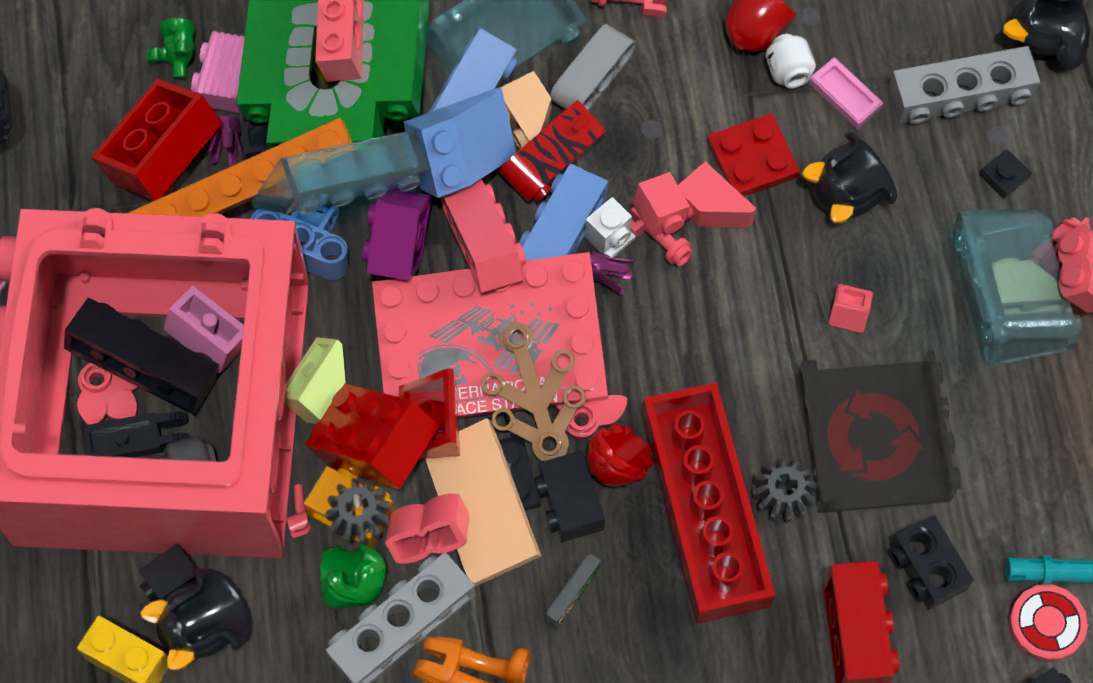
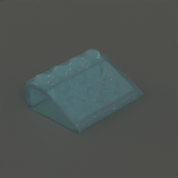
M411 130L281 158L253 198L252 204L257 209L283 214L296 211L301 215L309 214L318 210L322 205L332 203L334 207H340L349 204L357 197L366 196L367 199H375L392 189L399 188L401 192L412 190L421 184L420 181L430 168L416 131Z

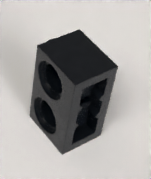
M935 514L895 534L890 544L891 549L889 550L892 561L899 570L904 569L911 581L909 582V587L914 598L919 603L923 602L928 611L969 589L974 579ZM914 541L922 543L926 547L927 553L923 555L916 554L910 548L909 543ZM929 575H941L946 580L947 586L943 588L934 586L929 579Z

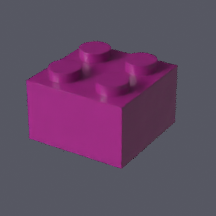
M389 188L381 197L377 198L376 204L370 205L367 225L372 226L371 240L366 239L362 254V260L368 262L366 273L410 281L422 265L432 195Z

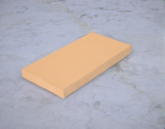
M488 418L459 431L460 456L425 458L438 496L443 494H459L470 514L466 543L457 550L466 576L473 582L475 587L541 557L492 421Z

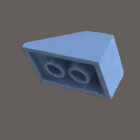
M499 87L403 122L420 189L437 198L471 186L506 163L517 153L502 88Z

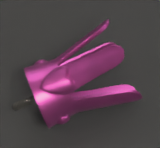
M226 114L219 116L223 123L213 134L207 153L211 151L210 163L212 165L218 161L222 144L227 148L229 164L231 166L237 164V143L241 156L244 157L239 139L241 132L240 121Z
M593 251L591 254L593 279L624 295V290L621 286L604 274L629 279L633 275L628 270V266L617 262L633 263L635 260L610 258V255Z

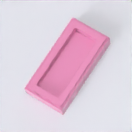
M835 57L813 74L808 83L856 129L860 128L879 112L884 104Z

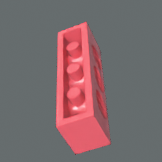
M318 0L315 62L327 82L362 79L364 0Z

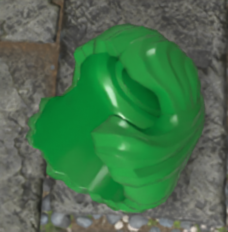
M360 544L354 551L344 550L339 545L335 548L330 546L323 550L321 555L323 560L318 566L319 582L321 583V598L326 606L336 609L366 606L379 597L385 581L386 568L385 560L377 550L365 544Z

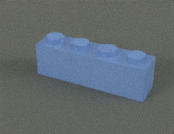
M482 28L475 29L429 112L495 89L501 76L508 78L516 65L517 60L513 58V55L517 49ZM409 146L406 153L412 155Z
M569 164L564 174H557L551 186L552 190L550 192L553 193L548 203L543 201L536 211L534 221H536L535 226L531 232L526 230L520 239L526 261L576 254L585 237L586 218L601 207L607 198L608 181L573 164Z

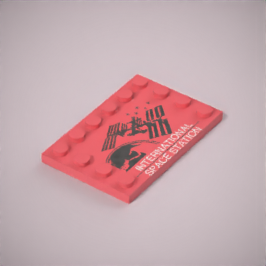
M590 252L528 260L526 264L521 265L522 281L482 293L470 269L413 276L410 281L389 279L372 282L384 393L399 397V386L449 368L454 370L457 383L458 418L493 414L500 408L513 411L526 410L499 395L486 394L481 388L482 377L487 373L493 372L501 375L504 382L526 393L514 351L506 348L502 340L504 329L511 323L520 322L530 327L534 335V341L529 350L541 388L553 367L551 360L556 351L567 350L575 357L574 368L566 373L550 406L563 405V392L572 385L584 389L586 401L608 399ZM520 330L512 332L510 337L512 343L519 344L522 342L523 333ZM562 354L557 358V365L560 368H566L570 364V358L566 354ZM496 377L489 378L486 383L487 388L490 391H495L499 386L498 379ZM578 390L570 391L568 394L569 402H580L581 393Z

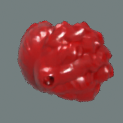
M617 424L612 425L608 430L605 428L601 429L589 442L587 451L588 468L591 474L606 486L621 487L636 481H642L648 474L647 470L654 463L651 457L650 445L643 443V438L635 436L633 429L627 425Z

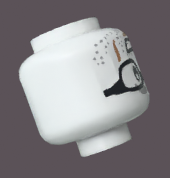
M790 34L778 36L773 40V44L767 49L765 54L773 80L787 88H797L807 83L816 67L808 42L800 36H792Z

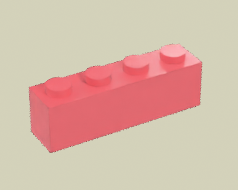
M480 179L471 186L440 197L443 213L480 292H486L522 281L521 265L526 264L525 254L521 243H516L510 222L506 223L501 204H496L491 185H484L482 179Z

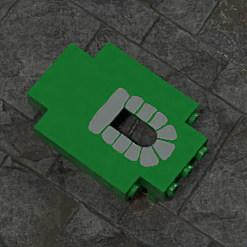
M249 0L237 106L246 120L255 123H265L269 120L266 143L270 149L341 118L346 124L357 153L336 163H341L347 159L370 163L376 162L379 159H390L391 144L383 131L384 118L388 117L392 120L400 121L408 117H418L420 114L430 0H364L362 79L342 80L336 86L329 89H319L311 83L318 0Z

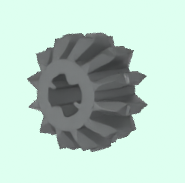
M782 457L777 460L776 467L767 462L763 466L764 474H756L754 483L758 487L753 489V498L761 500L758 505L760 512L766 511L769 508L772 510L770 514L772 521L777 519L779 513L783 514L784 520L787 523L792 521L793 513L803 518L807 513L806 507H812L815 503L816 498L812 493L816 491L817 483L808 481L811 476L810 469L798 471V460H794L791 467L786 466V462ZM779 486H785L786 491L791 492L790 495H784L783 489H779Z
M353 477L350 482L352 488L347 489L344 485L338 484L336 488L339 496L333 495L328 497V505L332 508L327 510L325 514L327 520L333 522L331 530L334 534L343 532V539L347 543L355 535H358L360 544L364 545L367 540L365 534L370 532L373 537L379 538L381 534L378 526L384 527L389 525V517L385 514L391 511V504L384 500L386 493L383 488L373 490L374 484L372 480L368 479L362 487H359L358 480ZM363 506L362 515L354 516L355 507Z

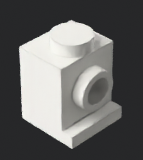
M612 197L586 218L585 238L599 252L610 255V258H613L635 240L636 236L631 232L632 216Z

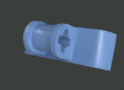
M305 194L298 202L291 216L269 207L261 208L251 216V219L295 221L300 242H306L301 248L308 272L327 280H338L348 272L347 244L344 239L332 233L339 217L338 207H326L312 201V196ZM331 255L339 257L335 260L325 259L326 257Z

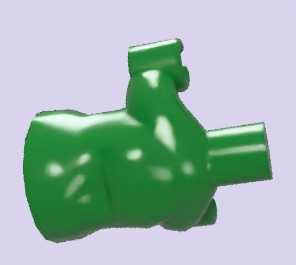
M170 18L159 22V28L164 36V48L154 47L148 49L146 52L147 62H167L173 65V79L185 80L187 79V65L192 58L195 48L192 39L195 32V23L183 18Z

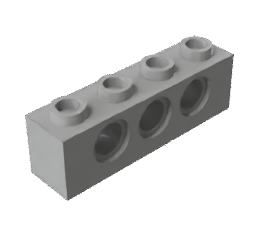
M1029 46L895 70L893 71L888 88L899 124L906 122L919 124L933 117L945 116L951 118L971 110L989 111L998 105L1009 103L1013 105L1025 104L1034 98L1040 85V79ZM993 79L1000 80L1004 84H997L993 81ZM960 85L966 86V87H968L970 90H969V91L963 90V89H961L959 86H960ZM925 92H933L937 97L928 96Z
M443 553L438 558L431 556L425 560L418 568L419 573L409 582L406 580L400 581L388 593L389 598L380 606L376 604L371 605L359 616L358 620L360 622L349 631L343 629L331 638L328 643L330 647L326 649L327 656L348 683H372L476 596L473 582L447 553ZM427 588H433L439 592L437 599L432 602L420 600L419 594ZM398 612L406 613L410 617L407 624L401 627H395L389 623L391 616ZM367 637H375L380 641V644L374 651L365 652L359 648L361 641Z

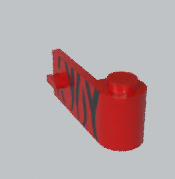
M577 99L500 168L499 172L527 202L534 198L538 203L552 190L549 183L555 176L603 135L606 129Z

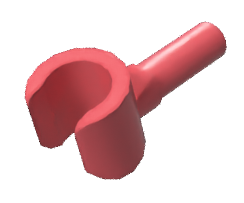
M301 484L294 485L295 510L297 514L286 517L293 538L305 535L311 530L304 507L303 485Z

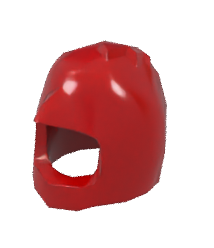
M734 0L724 20L725 29L730 42L736 49L747 50L751 53L758 51L766 52L782 29L788 23H791L798 14L782 0Z

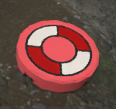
M1052 584L1036 585L1024 591L1013 604L1008 619L1010 634L1018 648L1024 653H1029L1031 656L1036 657L1035 659L1044 662L1060 661L1072 655L1085 640L1088 628L1086 611L1078 598L1068 590Z

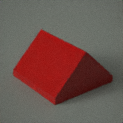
M447 368L399 386V397L412 400L439 425L438 430L419 459L460 456L457 383L454 370Z

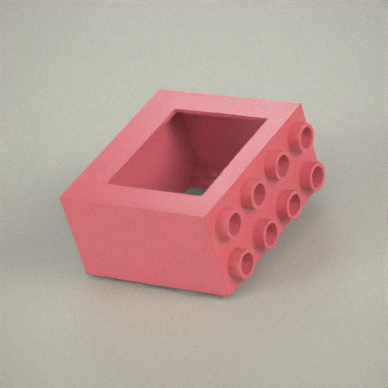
M99 208L89 209L85 212L21 209L17 236H2L0 240V280L10 281L6 306H0L1 532L12 546L164 553L175 544H178L184 554L283 559L297 414L285 404V391L287 381L303 357L310 282L295 221L226 218L217 213L208 214L204 217L108 213ZM193 285L235 319L244 320L231 453L227 461L211 462L59 455L73 353L64 349L65 328L88 297L99 303L103 302L112 306L116 312L122 315L167 317L169 308Z

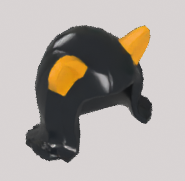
M1020 0L1019 4L1011 12L1009 21L1003 26V32L1008 37L1014 39L1021 47L1029 46L1030 52L1034 54L1057 57L1058 62L1069 70L1077 68L1084 61L1089 46V19L1083 6V0Z
M850 131L844 135L848 140L847 144L831 150L820 162L808 165L801 173L803 178L813 182L814 198L822 208L830 212V218L833 223L846 222L853 214L871 209L881 199H887L889 204H894L898 197L894 181L886 166L881 163L879 156L876 155V152L870 145Z
M198 567L192 570V574L196 577L195 581L178 586L165 599L149 603L140 612L144 620L156 624L158 639L170 651L167 659V666L170 670L183 669L194 659L215 654L226 644H231L232 649L237 651L249 641L252 635L251 611L246 599L241 595L242 592L236 587V584L229 576H225L214 569Z

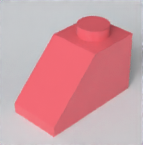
M706 161L678 184L690 205L685 220L690 219L698 227L749 228L753 224L756 208Z

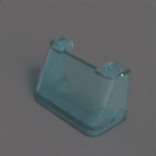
M464 0L428 23L426 43L447 69L452 72L475 29L482 28L517 49L513 55V58L517 60L515 68L559 39L565 44L580 35L581 32L578 27L586 23L587 19L575 0Z
M970 209L957 213L952 236L956 250L962 251V259L967 260L983 319L981 329L986 334L987 342L991 343L990 346L984 347L988 366L1073 350L1077 343V336L1082 335L1080 317L1078 314L1072 313L1070 302L1063 297L1060 291V268L1051 237L1054 235L1053 224L1050 216H1044L1041 210Z

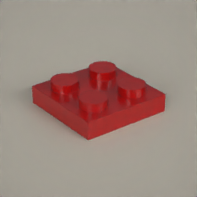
M773 113L707 136L708 146L723 178L744 197L799 178L800 170Z

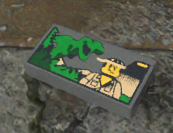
M591 553L586 555L546 611V625L555 631L559 630L599 574L601 568L600 559Z

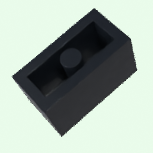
M580 450L539 462V476L534 477L540 499L546 497L550 510L545 511L551 533L558 532L560 541L563 543L603 531L605 517L583 451Z

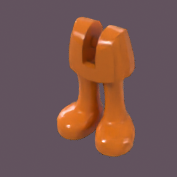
M439 636L425 637L421 651L431 657L444 660V664L441 665L428 660L418 659L413 674L425 683H491L460 671V668L463 667L496 676L509 683H524L531 651L525 648H517L508 659H500L463 647V640Z

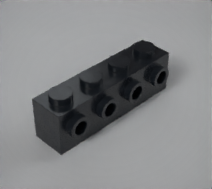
M88 297L65 328V350L192 415H195L216 383L219 364L214 362L208 355L201 352L196 353L184 347L175 338L163 336L149 329L142 321L130 319L116 312L112 306L106 303H99Z

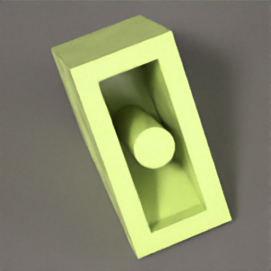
M316 337L286 383L285 404L306 423L316 424L320 421L331 405L334 395L346 383L343 346L339 340Z

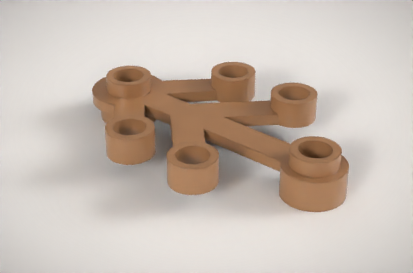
M511 323L504 329L502 340L506 348L514 351L526 393L504 382L501 375L493 372L487 373L482 377L481 388L486 394L499 395L533 413L537 428L516 419L514 413L506 408L497 409L493 413L492 424L498 430H509L532 442L533 452L541 461L566 455L570 443L565 432L577 409L586 402V393L579 386L572 385L567 387L563 392L564 405L553 424L548 408L566 373L574 368L575 357L567 350L556 351L551 360L553 367L541 388L529 350L534 341L533 332L530 327L523 323ZM515 330H520L523 333V340L519 344L512 343L510 338ZM562 354H566L570 358V364L566 368H560L557 365V358ZM491 377H496L499 381V386L495 391H490L486 385L487 380ZM572 390H578L581 393V400L577 404H571L568 400V394ZM503 412L510 416V422L505 427L500 426L497 421L499 414ZM547 437H553L557 442V446L553 451H547L544 448V440Z

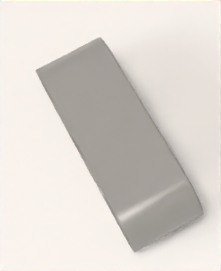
M604 24L558 79L550 93L551 101L566 110L578 99L589 110L627 63L635 49L636 41L612 26Z

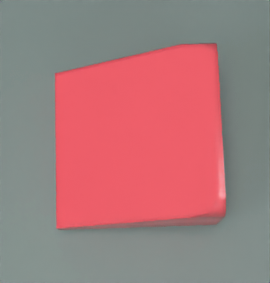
M838 284L829 318V325L863 333L870 312L873 292Z

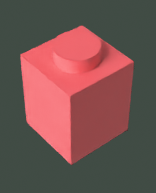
M670 172L638 183L632 201L652 236L663 232L670 234L680 229L684 225L690 208L689 203Z

